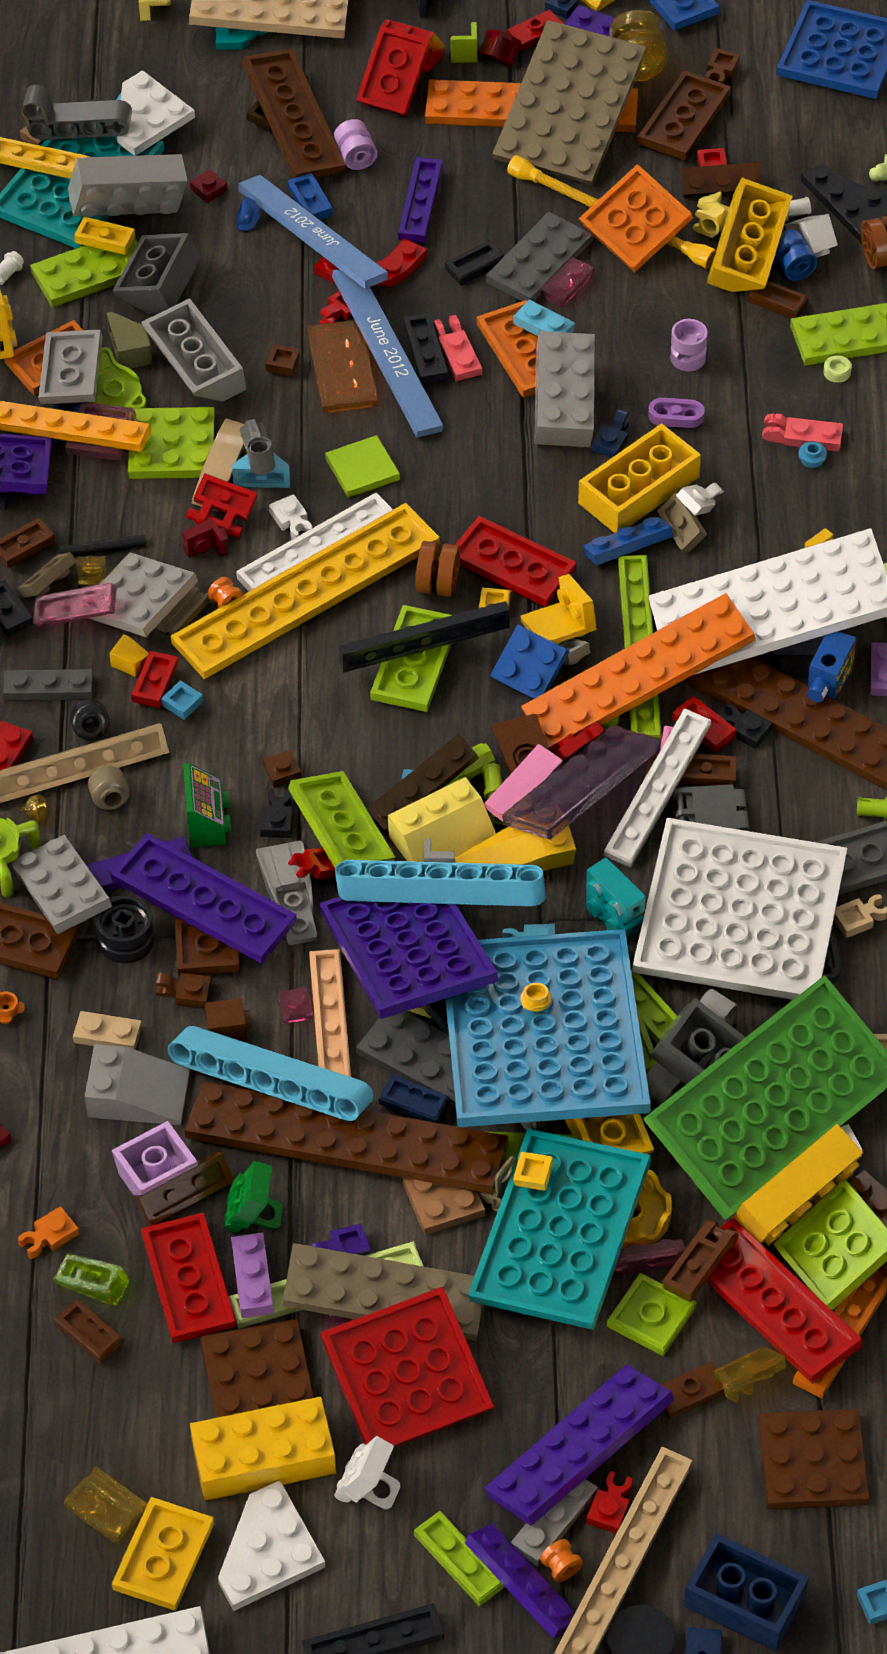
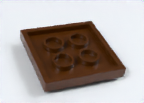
M298 1319L200 1336L215 1418L313 1398Z
M859 1409L759 1413L758 1422L767 1509L868 1505L869 1493Z

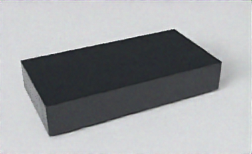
M489 240L445 262V270L460 285H463L490 271L504 255Z

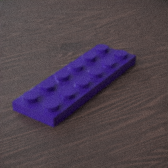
M149 833L143 836L111 873V879L116 884L261 964L297 922V914Z
M626 1364L484 1487L487 1497L532 1526L674 1401L672 1392Z

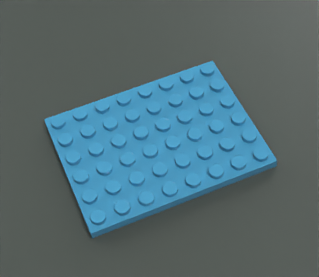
M625 929L478 940L495 967L499 982L445 999L457 1126L468 1127L651 1113ZM531 983L544 984L552 995L551 1005L547 1009L538 1012L525 1009L521 1005L520 996L527 985Z

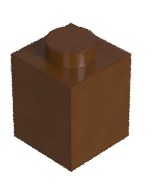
M242 998L205 1003L208 1031L242 1042L247 1041L246 1029L252 1028L250 1010H243Z

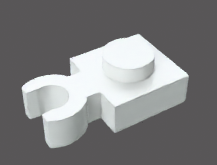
M294 494L269 504V513L282 531L290 528L292 540L299 536V531L307 532L312 529L311 523L307 521V512Z

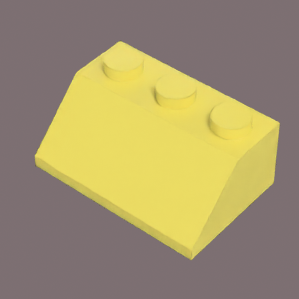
M466 777L388 815L389 838L404 858L412 862H424L425 839H431V851H455V857L496 834L481 796Z

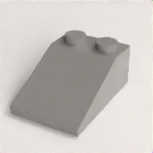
M94 1044L85 1091L87 1117L158 1124L168 1121L171 1125H181L190 1069L128 1047Z

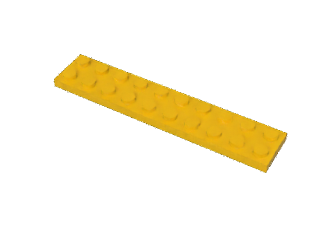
M404 503L171 635V643L202 678L206 679L416 559L419 556L423 541L438 542L440 545V537L407 503Z

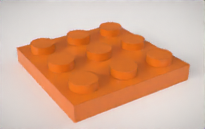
M637 164L579 218V221L635 273L693 219V216L688 209Z

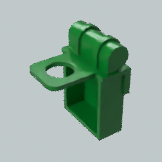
M254 1161L244 1174L239 1173L234 1179L227 1197V1213L224 1216L226 1231L237 1233L242 1228L248 1229L251 1224L272 1230L280 1227L283 1206L279 1201L268 1198L272 1166ZM266 1205L270 1206L274 1211V1218L272 1220H264L259 1216Z

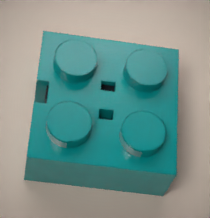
M605 857L587 869L586 908L593 917H598L605 924L607 930L625 929L627 943L640 935L644 919L642 913L645 911L646 896Z

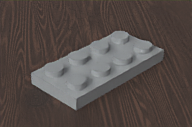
M65 835L52 839L43 846L24 853L11 862L15 873L57 934L112 907L109 897Z

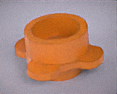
M4 991L0 992V1023L9 1024L15 1015L25 1011V1005L23 1002H18L15 994Z

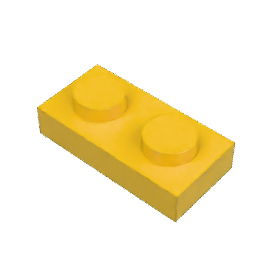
M84 217L74 234L75 243L126 255L135 238V229Z

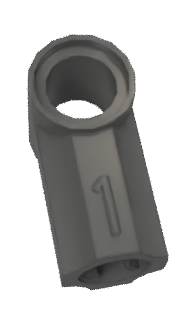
M256 419L246 421L240 428V434L248 455L250 469L253 473L259 475L270 473L275 468L272 442L268 439L264 424Z

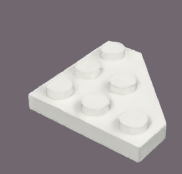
M142 70L122 83L121 100L131 105L132 116L129 131L123 136H117V142L136 156L194 119V109Z
M280 1480L249 1494L218 1576L219 1585L233 1611L325 1568V1560Z

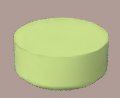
M831 356L824 363V376L832 382H844L851 376L852 364L846 357Z

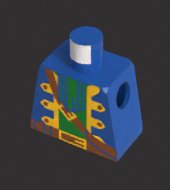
M840 631L824 636L809 667V690L807 691L809 699L814 702H822L825 696L832 699L837 698L852 673L856 637ZM832 657H835L836 662L831 661Z

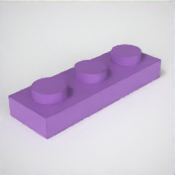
M263 1233L231 1237L241 1318L274 1314Z

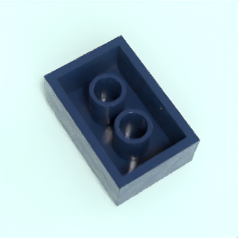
M716 1533L685 1588L684 1607L777 1651L807 1596L809 1577Z

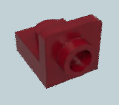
M212 518L182 531L183 550L188 557L203 553L213 546L221 557L227 555L226 543L229 542L227 533L223 527H218Z

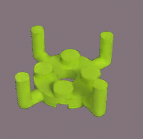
M7 817L6 820L0 818V886L2 895L6 898L14 894L11 873L7 864L15 861L19 856L20 837L28 835L29 846L32 849H37L41 846L38 823L34 820L16 825Z

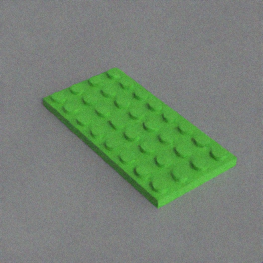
M824 975L648 1114L643 1120L723 1219L726 1220L739 1209L742 1203L836 1124L839 1126L844 1124L887 1088V1050Z

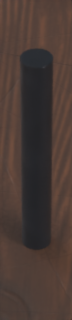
M143 534L67 545L59 548L60 554L70 552L73 556L146 546V540Z

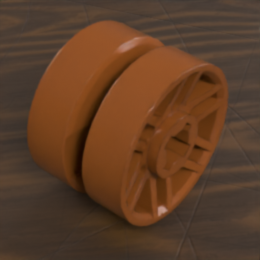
M887 216L882 217V219L864 220L861 225V240L867 263L871 269L887 267Z
M422 542L416 570V593L431 595L436 585L438 596H454L460 566V545L445 543L440 553L438 542Z

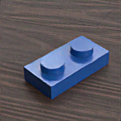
M312 173L287 181L288 190L295 202L320 220L333 215V208Z

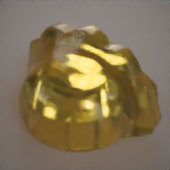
M33 795L25 804L20 805L19 811L26 813L30 820L42 822L47 818L45 798L42 795Z

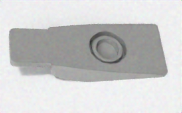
M302 841L256 849L257 860L271 901L297 914V922L286 934L289 945L317 940V931L313 919L314 911L310 874L305 878H299L296 876V873L300 867L296 865L289 866L288 864L293 854L304 853Z

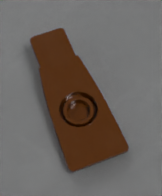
M536 714L492 725V731L509 776L538 744L548 750ZM554 774L528 802L531 814L558 808L564 816L557 796Z

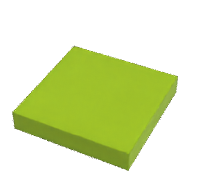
M377 435L325 453L327 463L348 498L400 480V473Z
M639 1273L607 1320V1327L664 1357L696 1309L697 1302L694 1300L689 1302L663 1289V1284Z

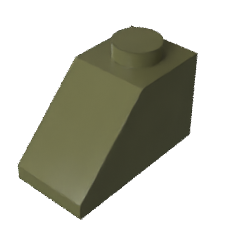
M114 312L106 313L108 332L117 362L130 369L151 365V353L156 352L155 343L150 336L148 337L142 324Z

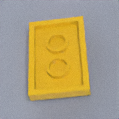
M151 1497L114 1577L112 1589L176 1611L214 1526V1517Z

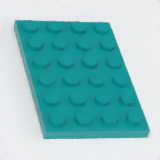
M117 136L45 140L41 145L90 157L134 156L117 142ZM159 140L136 156L161 155L165 150L164 142ZM21 168L0 193V218L73 248L85 246L75 243L74 234L84 216H73L68 194L70 178ZM95 215L88 218L105 222L110 215Z
M527 1129L468 1293L469 1301L594 1330L651 1164L650 1155ZM521 1152L552 1156L554 1164L546 1191L514 1185L513 1178Z

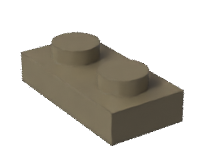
M675 492L657 512L662 520L671 526L673 538L680 550L688 554L707 533L698 518L676 496L678 492Z
M70 552L57 555L17 589L23 598L31 596L39 598L51 589L49 585L54 580L59 581L71 572L69 568L77 561Z

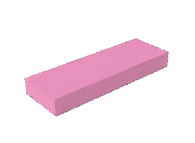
M538 744L485 802L486 810L508 825L561 767L563 760Z

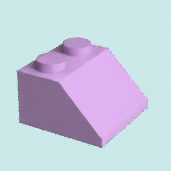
M168 1121L112 1150L118 1174L133 1195H143L198 1166L197 1160Z

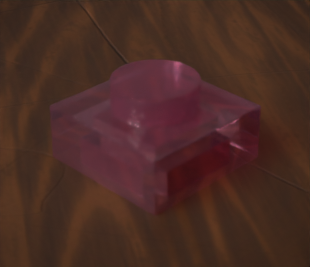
M308 987L277 992L283 1024L313 1019Z

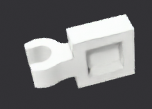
M712 483L706 489L696 484L683 487L676 496L696 516L710 512L716 502L713 498L724 491L717 483Z

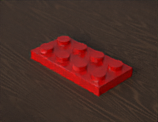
M481 516L477 517L455 544L460 545V566L545 607L556 596L557 590L560 589L559 577L567 574L572 576L576 571L575 561Z
M204 1212L141 1228L142 1238L172 1344L236 1328L234 1314Z

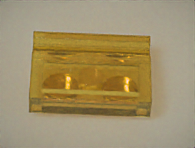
M95 1466L92 1469L93 1472L88 1477L85 1476L63 1500L64 1507L116 1544L134 1525L137 1517L145 1511L147 1503Z

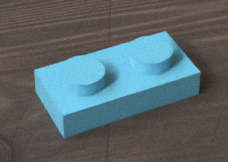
M528 300L513 316V324L537 336L539 331L566 333L574 331L575 322L531 300Z

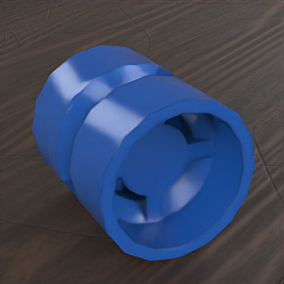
M789 229L781 233L774 259L789 280L798 281L808 277L816 269V256L807 246L806 241L798 230Z

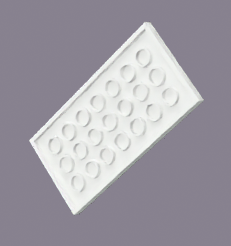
M871 528L649 595L657 631L727 593L754 632L755 641L697 673L887 617V574Z

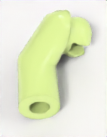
M887 154L885 155L884 163L870 169L869 176L872 181H887Z

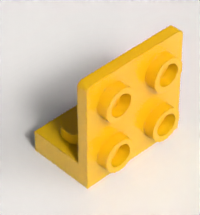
M570 574L559 577L560 589L557 590L559 603L521 615V622L528 630L556 644L574 637H582L586 633L597 630L593 600Z

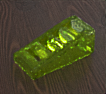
M67 1253L53 1281L58 1285L99 1301L117 1305L128 1285L129 1278L121 1266ZM75 1266L79 1267L74 1278H71L70 1276ZM87 1271H90L86 1280L83 1281ZM99 1276H102L99 1283L96 1284Z

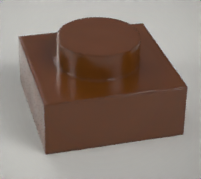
M273 344L265 364L266 371L293 376L300 358V349Z
M291 750L263 758V766L274 788L290 783L291 780L302 779L301 770Z

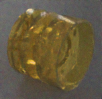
M631 10L622 13L613 20L609 27V37L646 46L647 53L635 81H645L662 72L667 64V52L664 42L663 24L660 18L649 11Z

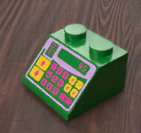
M184 763L190 848L226 845L225 833L231 832L230 814L224 815V809L229 808L228 790L222 791L220 778L190 763Z

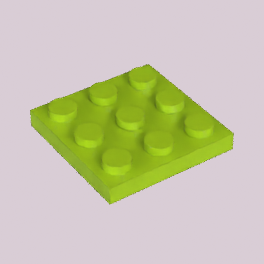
M214 407L131 408L130 421L149 423L151 433L142 452L129 450V479L200 478L214 442Z
M844 1179L775 1241L773 1245L808 1288L827 1307L833 1310L887 1261V1227L852 1185Z

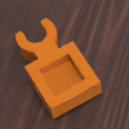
M60 1206L35 1221L34 1228L36 1231L22 1233L18 1237L20 1247L28 1243L34 1244V1246L27 1249L28 1257L33 1259L41 1254L43 1247L46 1245L54 1251L77 1237L79 1229Z

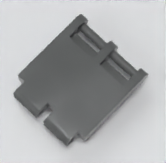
M733 785L682 787L676 788L673 792L674 798L678 802L677 820L749 831L750 829L744 789H734ZM683 799H686V809H684Z

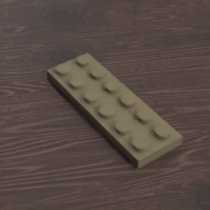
M293 1243L282 1303L284 1307L357 1319L444 1287L465 1339L476 1341L478 1336L482 1304L470 1302L468 1298V1293L474 1279L473 1275Z

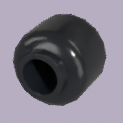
M95 699L79 701L73 707L70 716L74 733L84 740L93 741L99 739L109 728L110 719L107 709L101 702Z

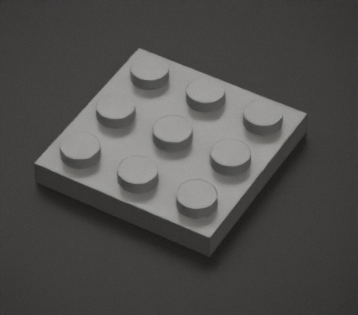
M129 553L78 606V610L83 617L147 637L198 580L194 572Z

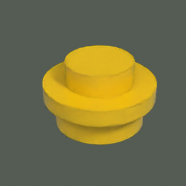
M531 983L524 988L520 996L521 1005L529 1011H542L551 1005L552 995L544 984Z

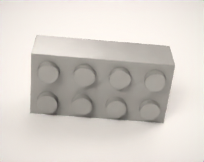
M182 154L76 158L68 187V194L73 216L170 214L178 212L188 180Z
M539 331L536 346L534 444L575 447L591 446L594 431L595 334Z

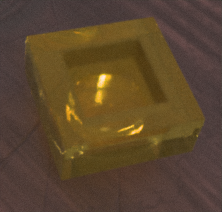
M105 556L77 557L76 568L79 584H100L108 576Z

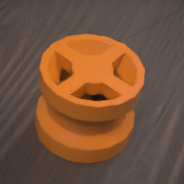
M221 577L210 586L207 597L213 603H218V608L244 593L239 588L234 587V583L228 577Z
M567 1539L554 1542L545 1549L540 1557L542 1564L545 1567H550L552 1570V1577L556 1582H563L571 1578L583 1565L581 1557L578 1554H573L571 1551L572 1545Z

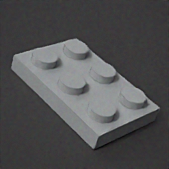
M100 329L46 332L38 396L40 404L96 401L103 338Z

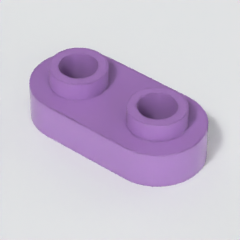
M657 398L649 404L648 417L655 425L662 423L669 427L695 428L703 423L705 409L696 400Z

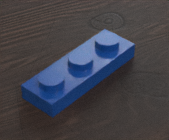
M651 517L645 519L641 524L621 528L617 533L606 537H597L592 542L582 546L584 555L597 566L671 538L673 533L671 526L660 517Z

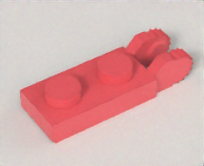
M452 315L449 317V325L453 331L450 334H445L444 326L439 319L433 320L442 354L455 381L482 375L481 364L465 331L461 329L457 316Z
M774 413L765 416L764 425L766 427L763 429L762 438L766 441L794 447H801L807 442H818L828 451H840L843 423L786 418L782 414Z

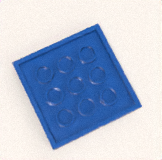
M806 0L778 63L776 75L877 99L887 76V18Z

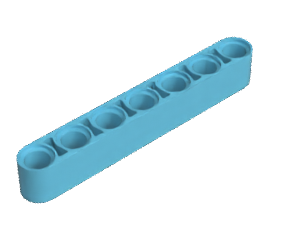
M345 860L335 867L338 894L341 899L346 901L536 906L546 899L543 870L536 865Z
M196 1026L186 1027L168 1046V1055L180 1066L346 1121L355 1120L373 1101L374 1095L371 1087L361 1080Z

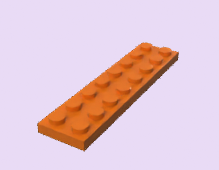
M429 79L425 124L504 127L521 83ZM632 88L615 132L636 133L638 88Z
M724 593L522 705L521 708L525 716L530 714L538 716L547 748L553 753L560 748L557 743L570 733L575 737L597 721L602 726L755 641V634L728 594Z

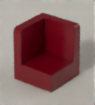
M487 30L478 54L491 56L507 65H512L522 41L501 30Z

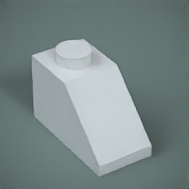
M829 214L808 216L785 224L786 230L795 229L801 233L807 246L816 257L829 254V248L838 245Z

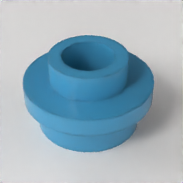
M807 442L799 448L798 455L804 466L817 468L826 460L827 450L818 442Z

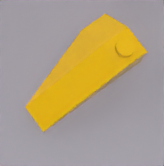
M556 808L525 816L455 857L456 863L536 865L545 871L573 864L576 847L567 820Z

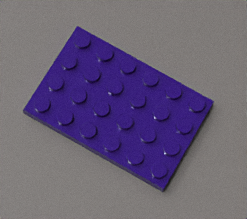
M340 897L319 903L320 913L380 1019L499 982L495 967L456 904L346 901Z

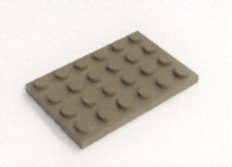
M547 20L492 153L493 159L509 163L515 155H519L529 160L542 173L593 187L647 53L646 46Z

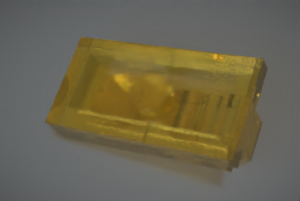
M763 1346L714 1370L713 1377L723 1383L725 1397L733 1402L739 1401V1390L750 1396L753 1394L754 1382L769 1379L775 1373L785 1369V1356Z

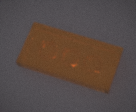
M355 320L307 326V335L323 413L378 406L366 341Z

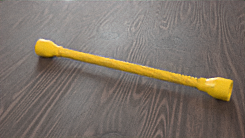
M515 155L509 162L507 173L517 179L531 180L535 183L539 182L586 206L588 205V207H592L598 201L596 198L542 173L529 160L519 155ZM675 236L666 243L687 255L694 264L705 269H709L712 266L716 249L705 244L684 241Z

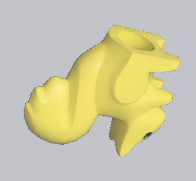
M722 192L699 199L697 207L700 209L696 211L695 215L700 220L699 223L694 224V231L711 238L722 232L729 211L728 206L721 204Z

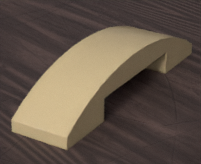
M225 419L210 449L194 495L204 473L227 482L230 481L233 474L232 464L238 461L242 450L245 449L240 434V428L244 425L243 423ZM192 498V504L202 507L201 504L194 502V498Z

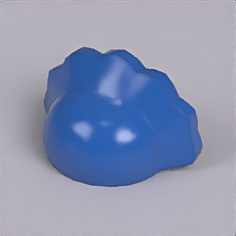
M245 197L239 207L236 220L239 231H249L251 228H254L260 218L259 206L255 200L249 197Z

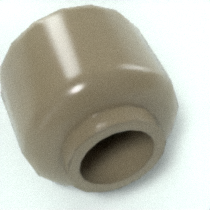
M103 766L96 769L88 779V789L92 800L100 809L115 810L127 802L130 788L124 773L119 768Z

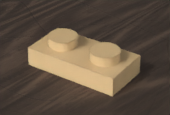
M80 1011L73 1034V1041L75 1044L124 1046L136 1050L142 1029L141 1020Z

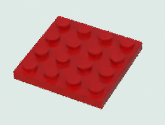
M444 1287L325 1330L320 1334L365 1445L378 1436L394 1445L393 1448L492 1411L494 1408Z

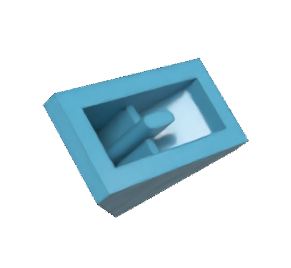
M273 452L275 459L274 470L263 475L255 474L250 469L248 455L246 454L232 464L233 484L249 488H290L289 465Z

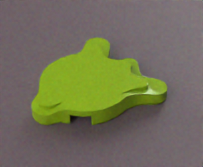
M101 348L96 401L83 403L90 405L97 412L107 416L126 415L131 412V408H146L147 400L142 394L137 374L130 368L119 364L115 360L110 348Z

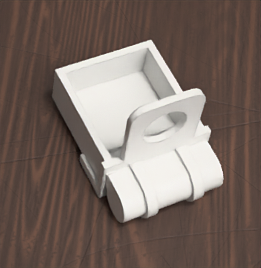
M378 1436L367 1445L363 1443L359 1445L352 1454L350 1461L347 1462L342 1479L338 1481L337 1490L334 1494L336 1499L345 1503L351 1500L357 1503L363 1497L382 1509L387 1510L391 1508L400 1489V1483L395 1478L384 1473L383 1470L394 1445ZM379 1480L386 1482L389 1486L390 1493L387 1498H378L373 1493L372 1489L377 1486Z

